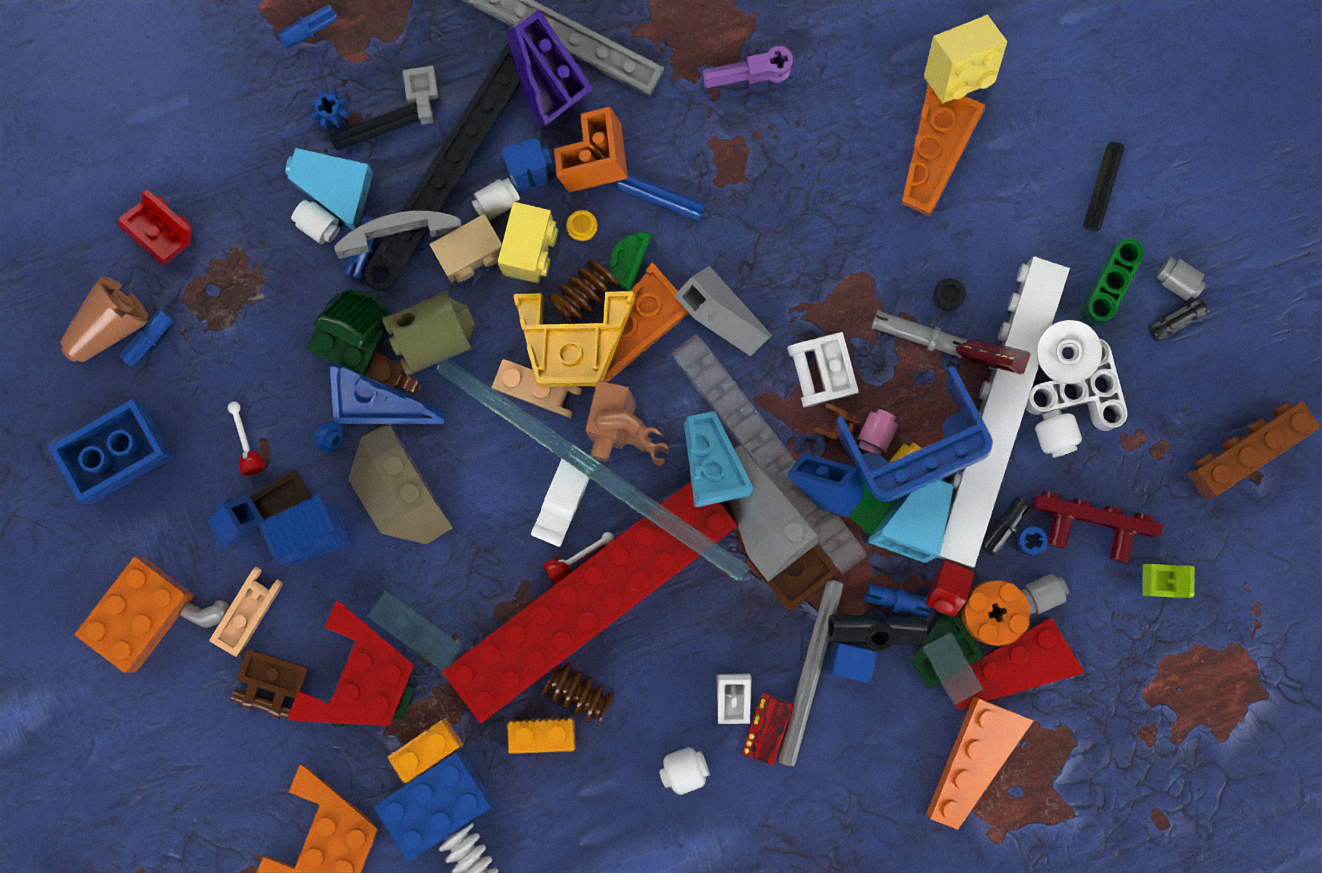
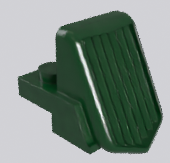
M348 289L341 294L337 293L326 304L324 310L317 315L313 324L316 328L306 350L331 363L337 362L365 375L377 349L382 347L388 334L382 320L383 317L390 315L388 307L373 292Z

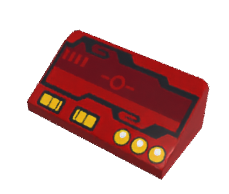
M761 693L741 754L773 766L793 703Z

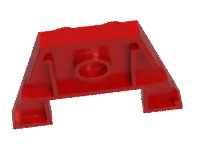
M335 601L325 628L355 640L350 656L331 702L329 703L305 692L298 691L287 719L291 721L390 726L415 664L377 634L366 622L349 610L345 604Z

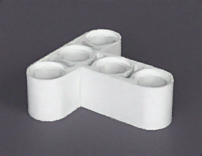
M1100 339L1102 358L1099 367L1093 375L1082 382L1074 384H1064L1055 380L1040 383L1031 388L1025 409L1030 414L1042 415L1057 409L1063 410L1087 404L1091 420L1097 429L1109 431L1121 426L1126 421L1127 408L1108 343ZM1099 377L1105 380L1107 384L1105 393L1097 390L1095 386L1096 378ZM1065 385H1071L1076 389L1077 397L1075 400H1071L1065 395ZM1035 392H1041L1045 395L1047 399L1045 407H1040L1034 402ZM1105 408H1110L1114 412L1115 420L1113 423H1109L1104 419L1103 411Z

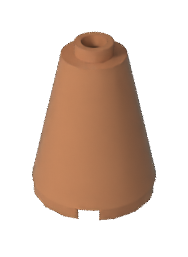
M102 276L94 283L60 340L62 353L74 362L77 360L80 362L87 361L143 327L149 318L145 307L132 293L128 296L119 290L123 286L122 284L110 277Z

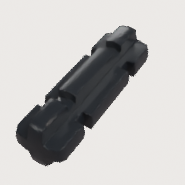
M1197 298L1188 303L1189 307L1183 306L1162 318L1163 322L1158 320L1149 325L1150 336L1155 341H1160L1168 336V332L1173 334L1194 322L1193 318L1197 320L1208 313L1206 304L1200 298Z

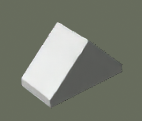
M749 673L717 674L718 724H750L751 675Z

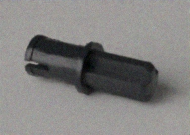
M1015 497L1001 518L995 519L997 525L983 541L981 548L987 554L995 556L1011 535L1015 536L1017 534V528L1032 511V507L1023 499Z

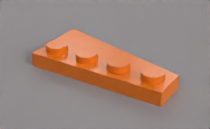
M928 84L902 198L903 205L931 216L985 110V104L966 96L942 103Z
M653 262L647 268L639 283H636L631 290L636 295L635 302L603 382L610 381L690 314L674 297L678 292Z
M973 696L925 816L944 825L959 829L1033 720Z

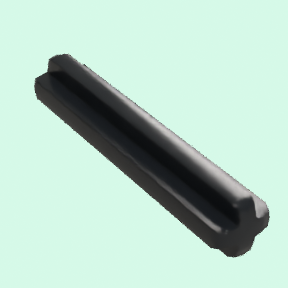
M410 104L331 134L333 146L336 150H341L420 121L417 107L415 104Z
M1110 142L1106 146L1083 224L1084 228L1088 230L1098 231L1102 227L1125 149L1121 143Z

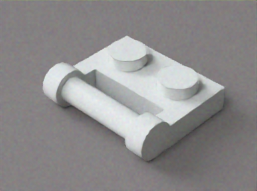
M843 332L787 347L789 356H793L804 397L801 398L803 408L859 393ZM814 351L824 392L815 393L805 355L806 352Z

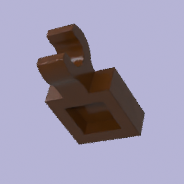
M375 353L365 376L395 390L399 387L414 395L418 394L422 385L419 381L403 375L404 369L401 363L378 353Z

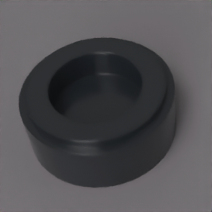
M952 278L940 281L933 291L935 304L945 311L957 309L964 302L966 296L962 283Z

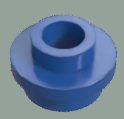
M334 422L322 423L316 429L313 437L318 449L324 453L337 449L343 440L342 427Z

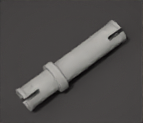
M877 310L871 329L927 346L929 351L933 352L936 349L958 358L962 356L957 353L956 347L967 342L965 338L942 332L940 327L935 326L933 329L882 312L881 310Z

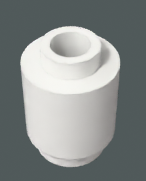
M506 178L502 181L498 179L475 192L474 197L476 200L471 203L479 216L485 214L490 221L511 209L513 201L520 200V197L511 181Z
M303 200L296 207L291 217L298 229L319 244H323L326 241L328 243L332 242L340 231V227H338L339 219L316 202L310 203L307 200Z

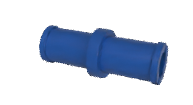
M868 583L867 589L869 591H865V603L891 608V612L894 613L903 611L922 616L923 618L928 617L929 612L926 610H930L931 607L925 605L927 598L905 593V590L897 587L894 590Z

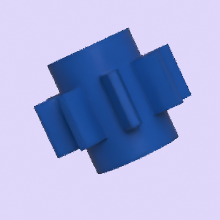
M334 89L331 91V94H324L320 90L316 101H310L311 106L316 109L310 116L314 121L321 119V126L324 130L328 128V125H335L339 129V123L342 119H349L347 112L342 109L348 105V102L345 98L338 100V93ZM328 106H332L333 112L327 114L326 108Z

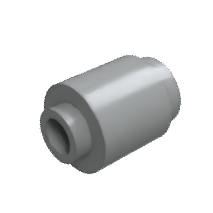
M1171 256L1156 275V278L1161 280V285L1184 300H1188L1191 296L1197 298L1206 285L1202 281L1205 274L1180 258L1176 260Z
M1053 573L1024 585V589L1021 590L1028 601L1030 615L1033 613L1039 615L1065 603V595L1069 594L1068 587L1061 576L1056 578Z

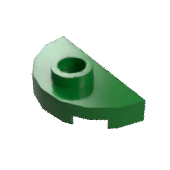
M638 232L620 240L611 252V273L619 282L621 289L625 291L632 290L652 234Z

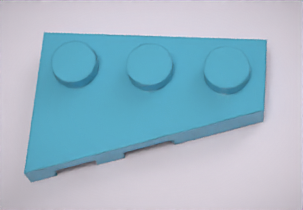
M716 412L688 416L684 422L694 506L699 507L750 496L754 488Z

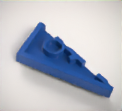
M337 362L331 363L330 379L334 423H445V412Z

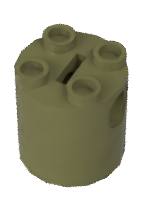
M447 291L382 318L389 335L394 333V336L390 337L389 340L395 354L404 356L400 361L407 376L472 349L469 341L473 329L476 327L467 304L451 299Z

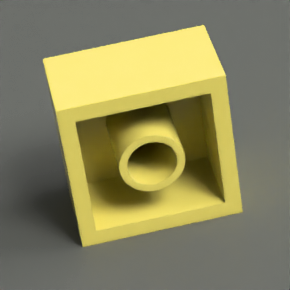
M988 15L937 34L932 39L924 78L942 103L952 99H960L967 93L979 88H987L996 82L1007 40Z
M513 201L497 262L504 276L537 284L540 283L541 276H547L550 266L548 248L549 246L554 247L558 234L556 221H553L551 210Z

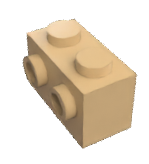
M483 214L430 243V246L452 283L455 280L462 282L474 275L473 270L482 265L489 267L496 264L502 243L486 215Z

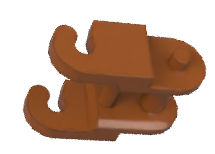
M825 403V409L832 410L833 413L838 414V417L843 416L844 420L849 423L848 428L851 434L855 426L861 425L857 421V417H847L849 412ZM836 425L831 433L817 427L813 430V432L821 434L823 437L834 442L838 439Z

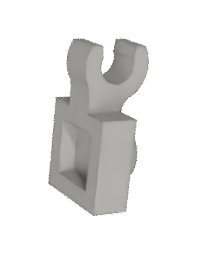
M434 66L403 70L408 104L417 103L418 117L421 120V125L434 123L430 100L439 99Z

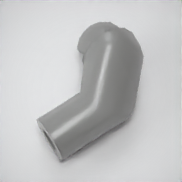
M223 600L215 601L213 606L201 609L187 602L181 610L180 616L201 627L210 628L220 624L229 609V605Z

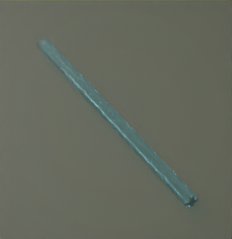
M447 359L437 364L436 370L442 376L737 581H742L750 570L747 564L452 360Z

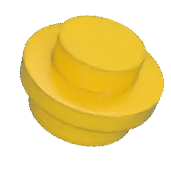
M586 210L573 212L566 223L568 234L577 241L590 240L594 237L598 228L595 216Z

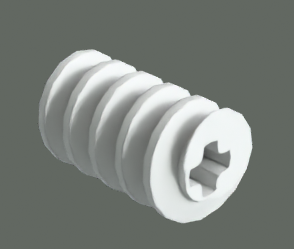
M472 822L444 838L445 842L440 846V851L451 850V854L446 858V862L457 861L458 863L452 870V873L499 872L496 867L486 868L492 861L491 856L480 857L486 849L485 845L474 846L480 836L478 833L468 834L469 830L473 827Z

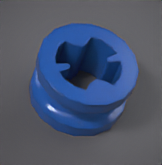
M1039 527L1022 529L1017 536V546L1026 555L1040 554L1048 545V537ZM1036 533L1039 537L1036 541H1040L1038 547L1033 546L1029 549L1025 545L1028 543V541L1024 540L1025 536H1031Z

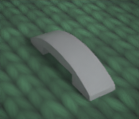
M406 211L382 216L348 233L334 246L335 252L339 259L370 252L367 243L369 239L426 226L429 227L431 238L447 235L461 227L460 218L433 211Z

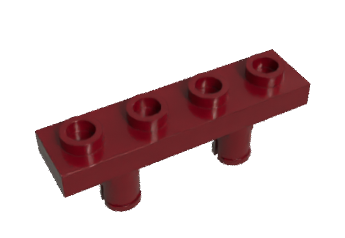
M1042 491V495L1031 497L1030 506L1032 510L1047 513L1053 517L1048 545L1053 547L1067 548L1071 523L1075 520L1111 528L1115 535L1109 559L1122 563H1129L1134 536L1141 535L1155 538L1162 535L1164 524L1154 522V516L1135 513V516L1131 517L1123 515V509L1104 506V509L1101 510L1091 507L1092 502L1073 498L1071 503L1060 500V494Z

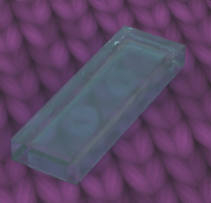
M388 590L383 593L367 615V617L441 671L451 665L464 647Z

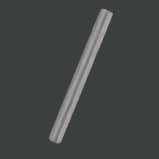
M830 579L825 585L778 761L787 766H794L796 764L829 642L827 635L829 615L837 613L844 587L842 582Z

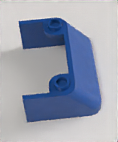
M954 366L948 369L946 388L959 412L945 420L942 428L943 440L887 464L884 457L880 454L870 452L861 455L843 416L836 418L837 437L851 465L859 469L861 482L876 499L885 502L892 501L978 463L989 456L993 445L992 437Z

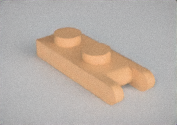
M502 359L491 387L495 391L567 418H571L573 414L569 409L562 408L567 392L580 395L582 391L577 386L539 387L532 369Z
M254 567L209 640L235 657L241 655L283 586V582L278 579L273 583L271 589L256 582L262 571L258 567Z

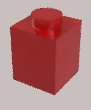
M945 559L933 578L925 605L954 618L967 600L975 572Z

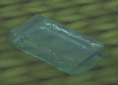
M951 632L922 648L953 705L983 690Z

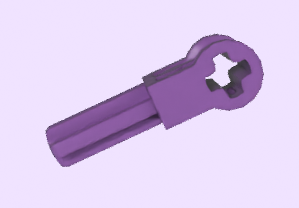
M776 46L767 53L748 56L745 62L705 69L702 72L703 82L706 88L748 80L749 84L767 80L780 83L785 81L790 75L793 56L787 48ZM778 61L780 65H783V68H778L773 62Z

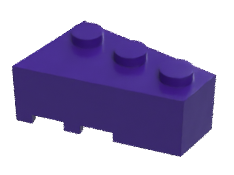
M540 9L530 13L505 32L535 128L547 125L593 90V87Z

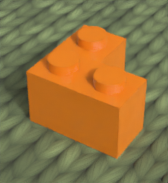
M611 107L580 114L583 141L554 149L557 178L569 193L627 179L622 125Z

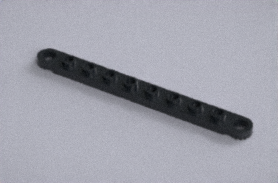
M509 43L504 47L401 212H440L521 84ZM426 226L386 235L365 269V279L368 285L377 291H386L392 288L425 237L429 227ZM378 267H385L389 270V279L384 283H376L372 279V273Z

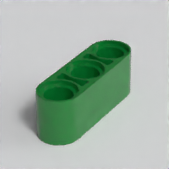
M1126 238L1110 250L1081 309V316L1088 325L1100 326L1116 314L1144 256V248L1138 240ZM1120 249H1126L1131 253V262L1122 259ZM1107 276L1116 278L1118 289H1112L1108 286ZM1093 303L1103 306L1105 310L1104 317L1097 316L1094 313Z

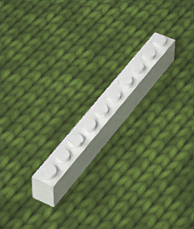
M1033 257L1027 264L1023 263L1019 269L1016 281L1021 282L1018 293L1013 292L1007 307V310L1011 311L1008 323L1003 322L998 334V340L1002 341L1001 345L1030 352V358L1024 374L1021 375L988 366L992 373L989 382L984 381L981 387L979 399L983 401L978 412L992 437V449L986 459L953 474L950 484L954 485V491L951 497L940 556L937 557L939 559H947L966 568L975 567L1039 367L1037 358L1038 342L1042 334L1052 326L1070 270L1068 267Z

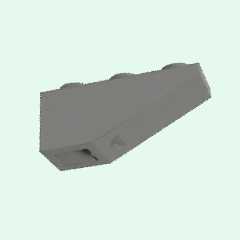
M710 266L693 275L674 295L695 320L749 356L753 355L772 336Z

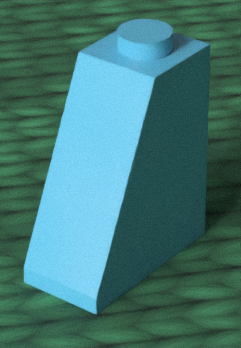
M295 148L293 157L290 156L286 163L287 178L295 187L350 229L358 228L373 175L369 165Z
M939 479L901 496L870 535L868 543L923 563L939 557L954 485Z

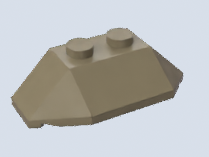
M382 424L361 437L348 480L379 532L427 545L453 529L452 524L392 425Z

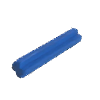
M627 173V179L617 181L616 185L619 190L695 220H700L704 213V203Z

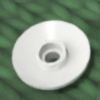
M1065 320L1053 324L1042 334L1037 346V358L1040 367L1048 377L1060 383L1074 384L1086 380L1097 370L1102 358V346L1099 337L1088 325L1075 320ZM1065 347L1073 350V357L1071 359L1063 357L1062 350Z

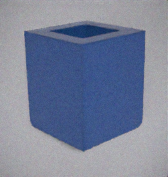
M836 642L829 674L869 683L877 652Z

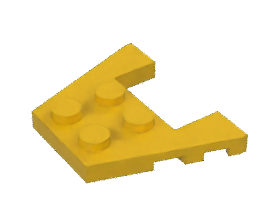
M605 292L603 323L543 324L544 296L541 293L514 294L515 305L518 308L521 328L524 331L529 358L538 386H596L597 381L603 382L636 297L634 292Z

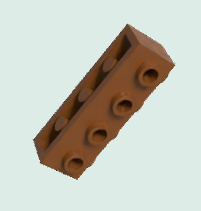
M1287 401L1272 410L1274 416L1265 421L1261 418L1246 428L1248 433L1239 438L1235 435L1220 445L1222 450L1212 455L1209 452L1194 462L1196 467L1187 472V475L1204 499L1217 497L1320 429L1321 426L1305 403L1301 401L1291 405Z

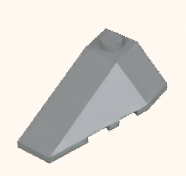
M739 445L734 450L754 490L750 496L728 501L749 559L764 578L770 581L817 545L818 537L789 500L743 447Z

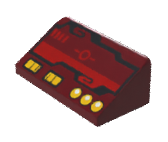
M972 339L956 347L957 353L969 362L1020 375L1024 374L1030 358V352L980 339Z

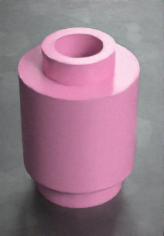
M878 409L877 413L870 412L857 439L860 441L858 444L859 450L865 453L873 452L880 455L883 452L886 453L899 426L894 422L896 417L881 409Z

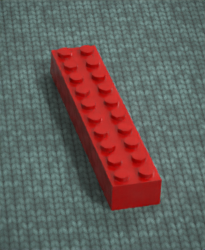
M690 481L443 670L442 673L481 724L736 529L738 525L720 502L695 507L692 482Z

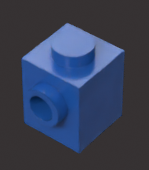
M246 495L234 501L227 499L214 508L216 512L207 522L222 547L225 548L249 537L259 527L258 524L264 520L250 496Z

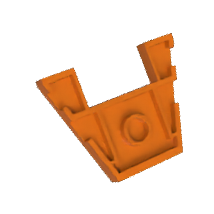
M300 764L289 793L317 803L319 808L296 866L265 855L262 857L256 873H362L380 827L349 801L347 802L327 782L317 777L308 766Z

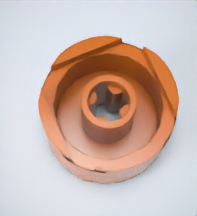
M987 581L978 583L970 588L967 600L959 610V618L974 640L987 645H1006L1017 640L1028 629L1030 608L1025 595L1014 584L1005 581ZM993 607L999 608L1000 614L996 616L997 620L988 616V612H991Z

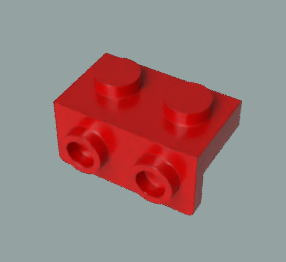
M148 189L141 193L140 203L118 218L117 226L162 266L191 244L192 229L189 222L183 216H177L168 208L167 203L162 197L154 195Z

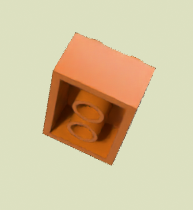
M134 556L74 635L122 672L134 673L139 670L178 619L184 605L187 602H191L195 595L147 558Z

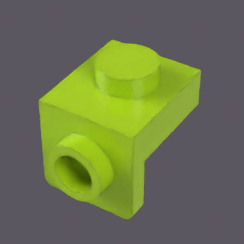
M1143 564L1142 596L1193 598L1195 584L1194 566Z

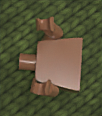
M597 381L586 426V433L591 441L594 442L590 457L607 462L612 447L622 449L624 444L634 445L642 452L647 451L650 453L652 462L661 466L665 463V459L657 458L655 454L657 452L669 453V448L664 443L654 444L647 435L655 432L663 436L662 433L655 428H647L644 426L643 421L633 415L636 402L629 387Z

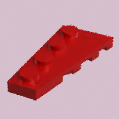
M1048 617L1026 630L1014 642L997 647L984 655L983 658L941 683L956 709L960 710L970 706L973 696L990 701L1085 672L1052 617Z

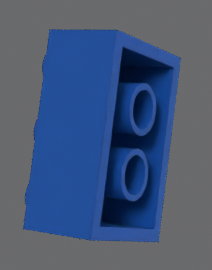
M134 399L129 400L48 447L78 503L88 505L96 503L174 458L144 403Z
M458 750L373 806L407 862H410L490 809L495 803L462 751Z

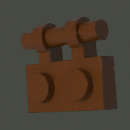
M246 649L236 680L247 683L248 686L246 692L235 689L231 696V701L242 704V708L250 711L257 709L269 713V717L278 720L281 717L287 719L292 707L285 705L287 696L296 698L298 691L303 690L310 668L252 649ZM263 688L276 692L273 701L259 697V689Z

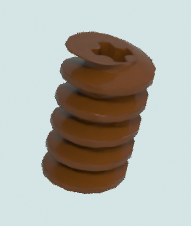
M589 259L586 262L588 270L581 267L577 270L580 279L574 276L568 278L571 288L562 284L559 287L561 296L555 293L550 295L553 307L568 324H573L572 316L580 320L583 319L580 311L581 308L590 312L593 310L589 300L592 299L598 303L602 301L598 293L599 291L604 293L611 292L607 285L609 282L619 286L616 278L601 263Z
M567 663L561 669L558 666L541 694L545 696L553 690V702L556 703L564 697V709H568L575 704L574 715L579 716L586 711L585 722L589 723L594 718H598L597 727L614 700L615 692L611 690L603 696V684H599L592 689V677L581 682V670H578L571 676L570 663Z

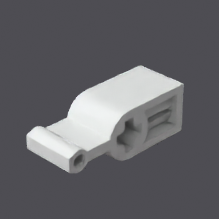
M564 458L561 459L531 532L532 536L561 547L590 480L592 470Z

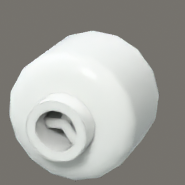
M1060 409L1042 414L1044 421L1039 422L1035 427L1042 451L1047 454L1052 453L1053 458L1077 451L1076 445L1082 441V436L1075 416L1069 413L1062 414Z
M686 747L666 755L663 762L664 768L659 770L665 788L672 787L673 791L679 795L703 787L706 777L710 775L702 752H696L691 747Z

